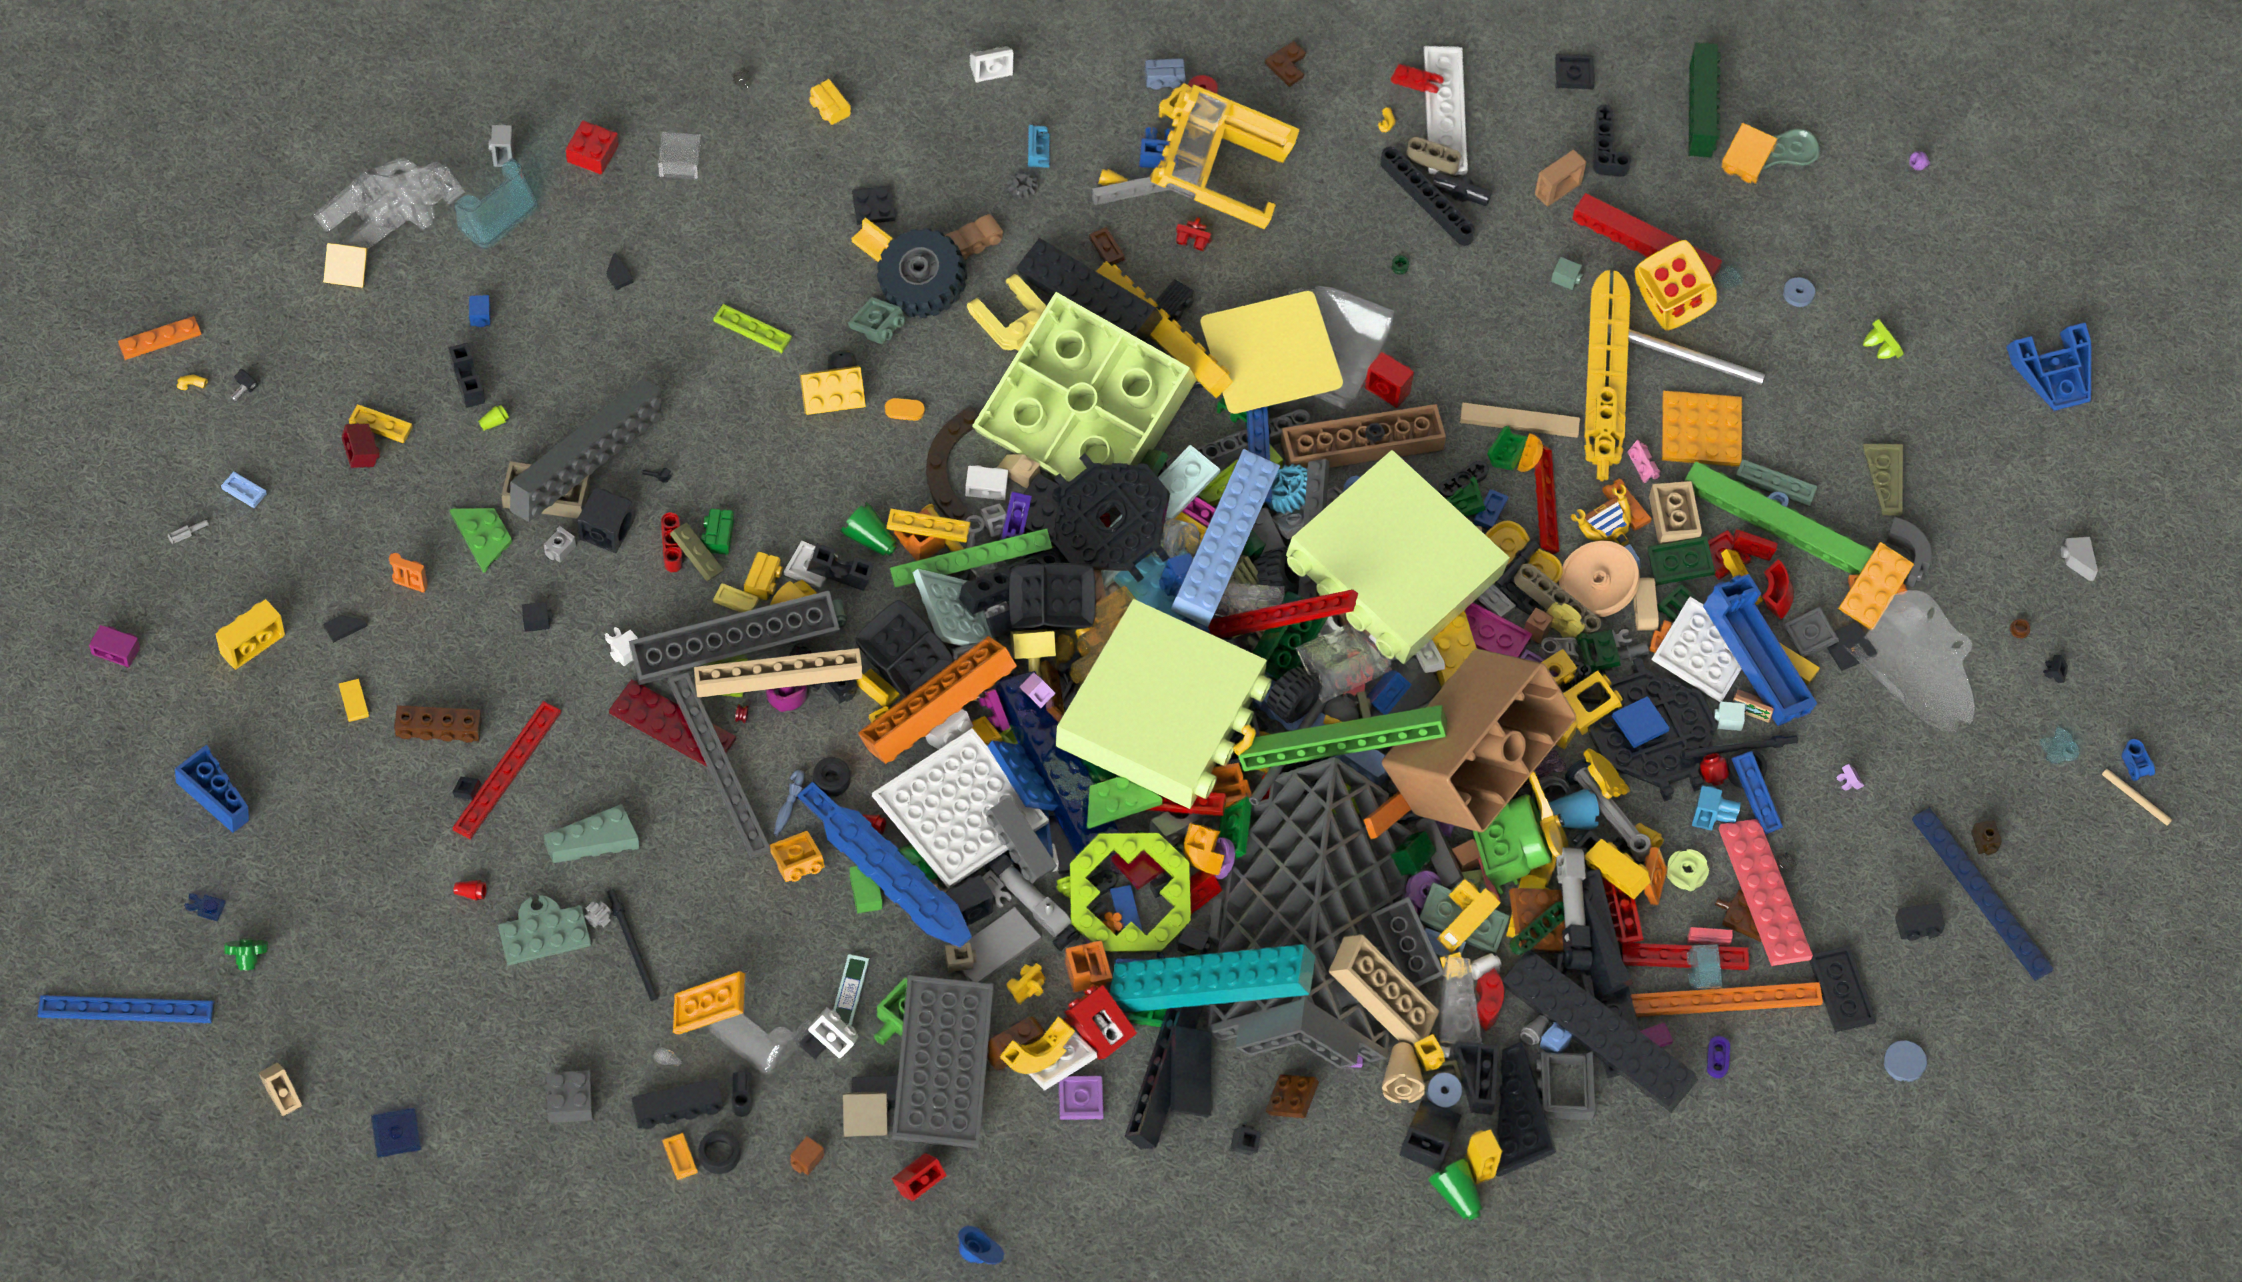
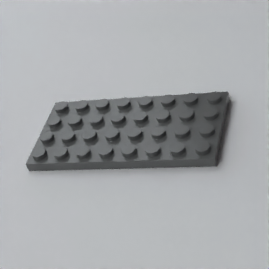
M908 975L892 1139L979 1148L993 984Z

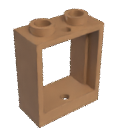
M1572 150L1539 172L1535 195L1547 207L1582 184L1586 166L1583 156Z

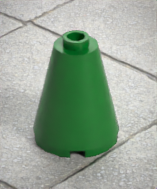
M865 502V508L861 505L846 521L849 524L847 528L842 527L841 533L882 556L886 554L890 556L897 548L895 545L897 543L896 539L868 502Z
M1466 1158L1445 1167L1440 1173L1437 1172L1428 1179L1430 1184L1464 1220L1468 1218L1469 1221H1472L1481 1215L1479 1211L1483 1208Z

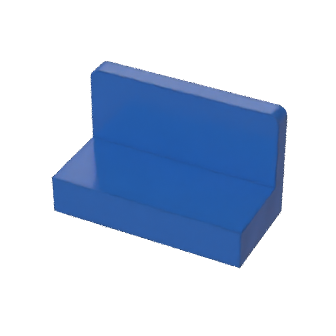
M1389 669L1366 698L1369 697L1371 705L1381 714L1386 715L1412 684L1397 671Z

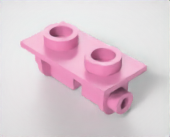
M1636 440L1628 450V454L1642 481L1646 483L1650 477L1653 479L1659 478L1660 470L1654 461H1650L1652 456L1647 445Z

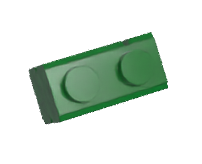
M710 509L709 516H705L704 528L707 529L706 533H702L701 541L710 553L729 555L734 525L733 511Z

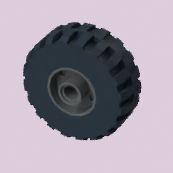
M923 228V230L912 229L910 230L911 232L906 234L903 232L898 235L897 239H892L888 243V248L883 249L880 255L882 260H879L877 264L879 271L877 279L888 303L901 307L903 313L905 312L909 317L917 315L920 318H927L928 315L936 316L943 310L947 311L952 307L951 304L959 300L961 297L960 292H963L966 287L964 281L967 279L966 263L958 245H955L953 239L949 236H944L943 232L938 230L933 232L930 228Z

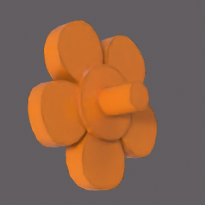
M1108 912L1105 914L1104 917L1107 921H1102V923L1114 934L1116 931L1123 929V924L1119 922L1122 920L1120 913L1113 915L1112 912Z

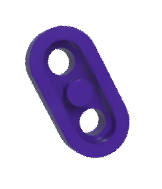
M1716 1036L1710 1040L1708 1045L1707 1072L1714 1078H1722L1729 1069L1730 1043L1726 1038ZM1715 1047H1720L1722 1051L1715 1050ZM1714 1066H1719L1721 1070H1715Z

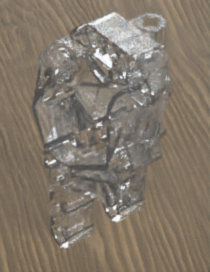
M398 158L364 171L349 186L313 214V217L323 230L327 232L356 211L365 222L338 244L366 247L368 250L406 221H411L418 225L420 229H425L435 220L433 205L443 198L450 205L465 192L447 166L433 162L421 167L416 166L407 159ZM401 169L405 172L398 174L396 171Z

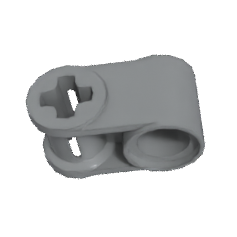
M1573 637L1545 638L1541 643L1538 656L1546 660L1561 649H1564L1572 661H1578L1579 657L1575 648L1577 640Z

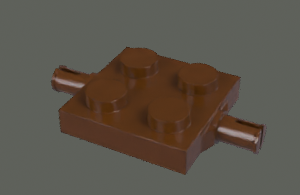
M1739 889L1735 898L1730 903L1718 897L1715 906L1726 910V916L1722 925L1761 942L1743 891Z

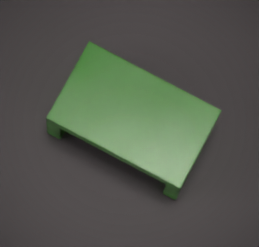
M858 866L850 867V881L857 914L881 910L882 898L879 886L870 877H866L858 869Z

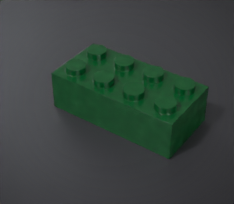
M1287 592L1281 604L1304 600V598ZM1328 617L1266 629L1252 652L1267 660L1265 675L1277 682L1291 669L1300 667Z

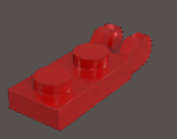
M1398 64L1391 77V81L1394 84L1422 92L1437 93L1439 90L1438 86L1430 82L1442 84L1444 78L1436 73Z

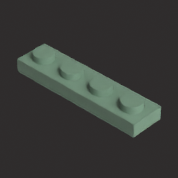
M1743 459L1735 477L1737 480L1770 492H1781L1786 494L1789 499L1809 506L1817 490L1815 485Z

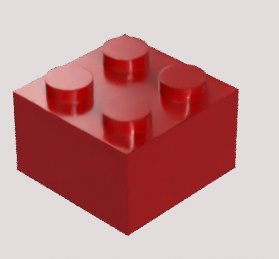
M582 120L566 147L567 162L602 175L619 146L618 134Z
M1381 352L1368 367L1365 389L1398 408L1411 392L1414 371L1396 361L1392 356Z

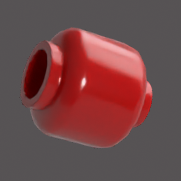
M1716 753L1705 756L1704 760L1700 763L1703 780L1711 783L1713 786L1723 784V780L1729 776L1726 759Z

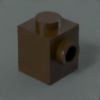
M1995 820L1974 824L1971 834L1978 854L1985 853L1986 855H1991L1997 852L2002 840Z

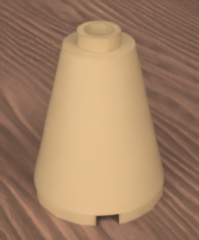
M1400 1042L1393 1046L1382 1083L1383 1095L1390 1101L1401 1103L1400 1099H1407L1408 1103L1424 1095L1425 1084L1414 1048L1406 1042Z

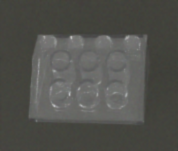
M1350 623L1296 647L1307 673L1321 685L1319 697L1322 704L1392 671L1386 656L1379 651L1376 644L1363 631L1355 629Z

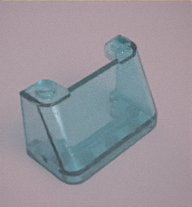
M513 158L509 159L502 166V174L507 179L482 200L467 195L455 203L458 230L480 248L488 249L494 246L535 213L538 208L537 199L523 169Z

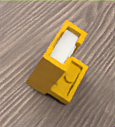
M1465 879L1448 895L1463 911L1436 938L1450 953H1453L1501 903L1498 901L1495 893L1488 891L1486 888L1479 893L1476 886Z

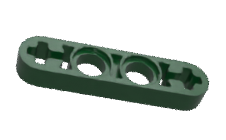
M1558 901L1552 904L1510 940L1511 950L1517 955L1529 951L1565 920L1564 903ZM1559 909L1560 913L1555 917L1553 914ZM1543 918L1549 921V928L1544 926ZM1530 928L1535 930L1537 934L1536 938H1533L1531 936ZM1524 939L1526 942L1520 947L1519 943Z

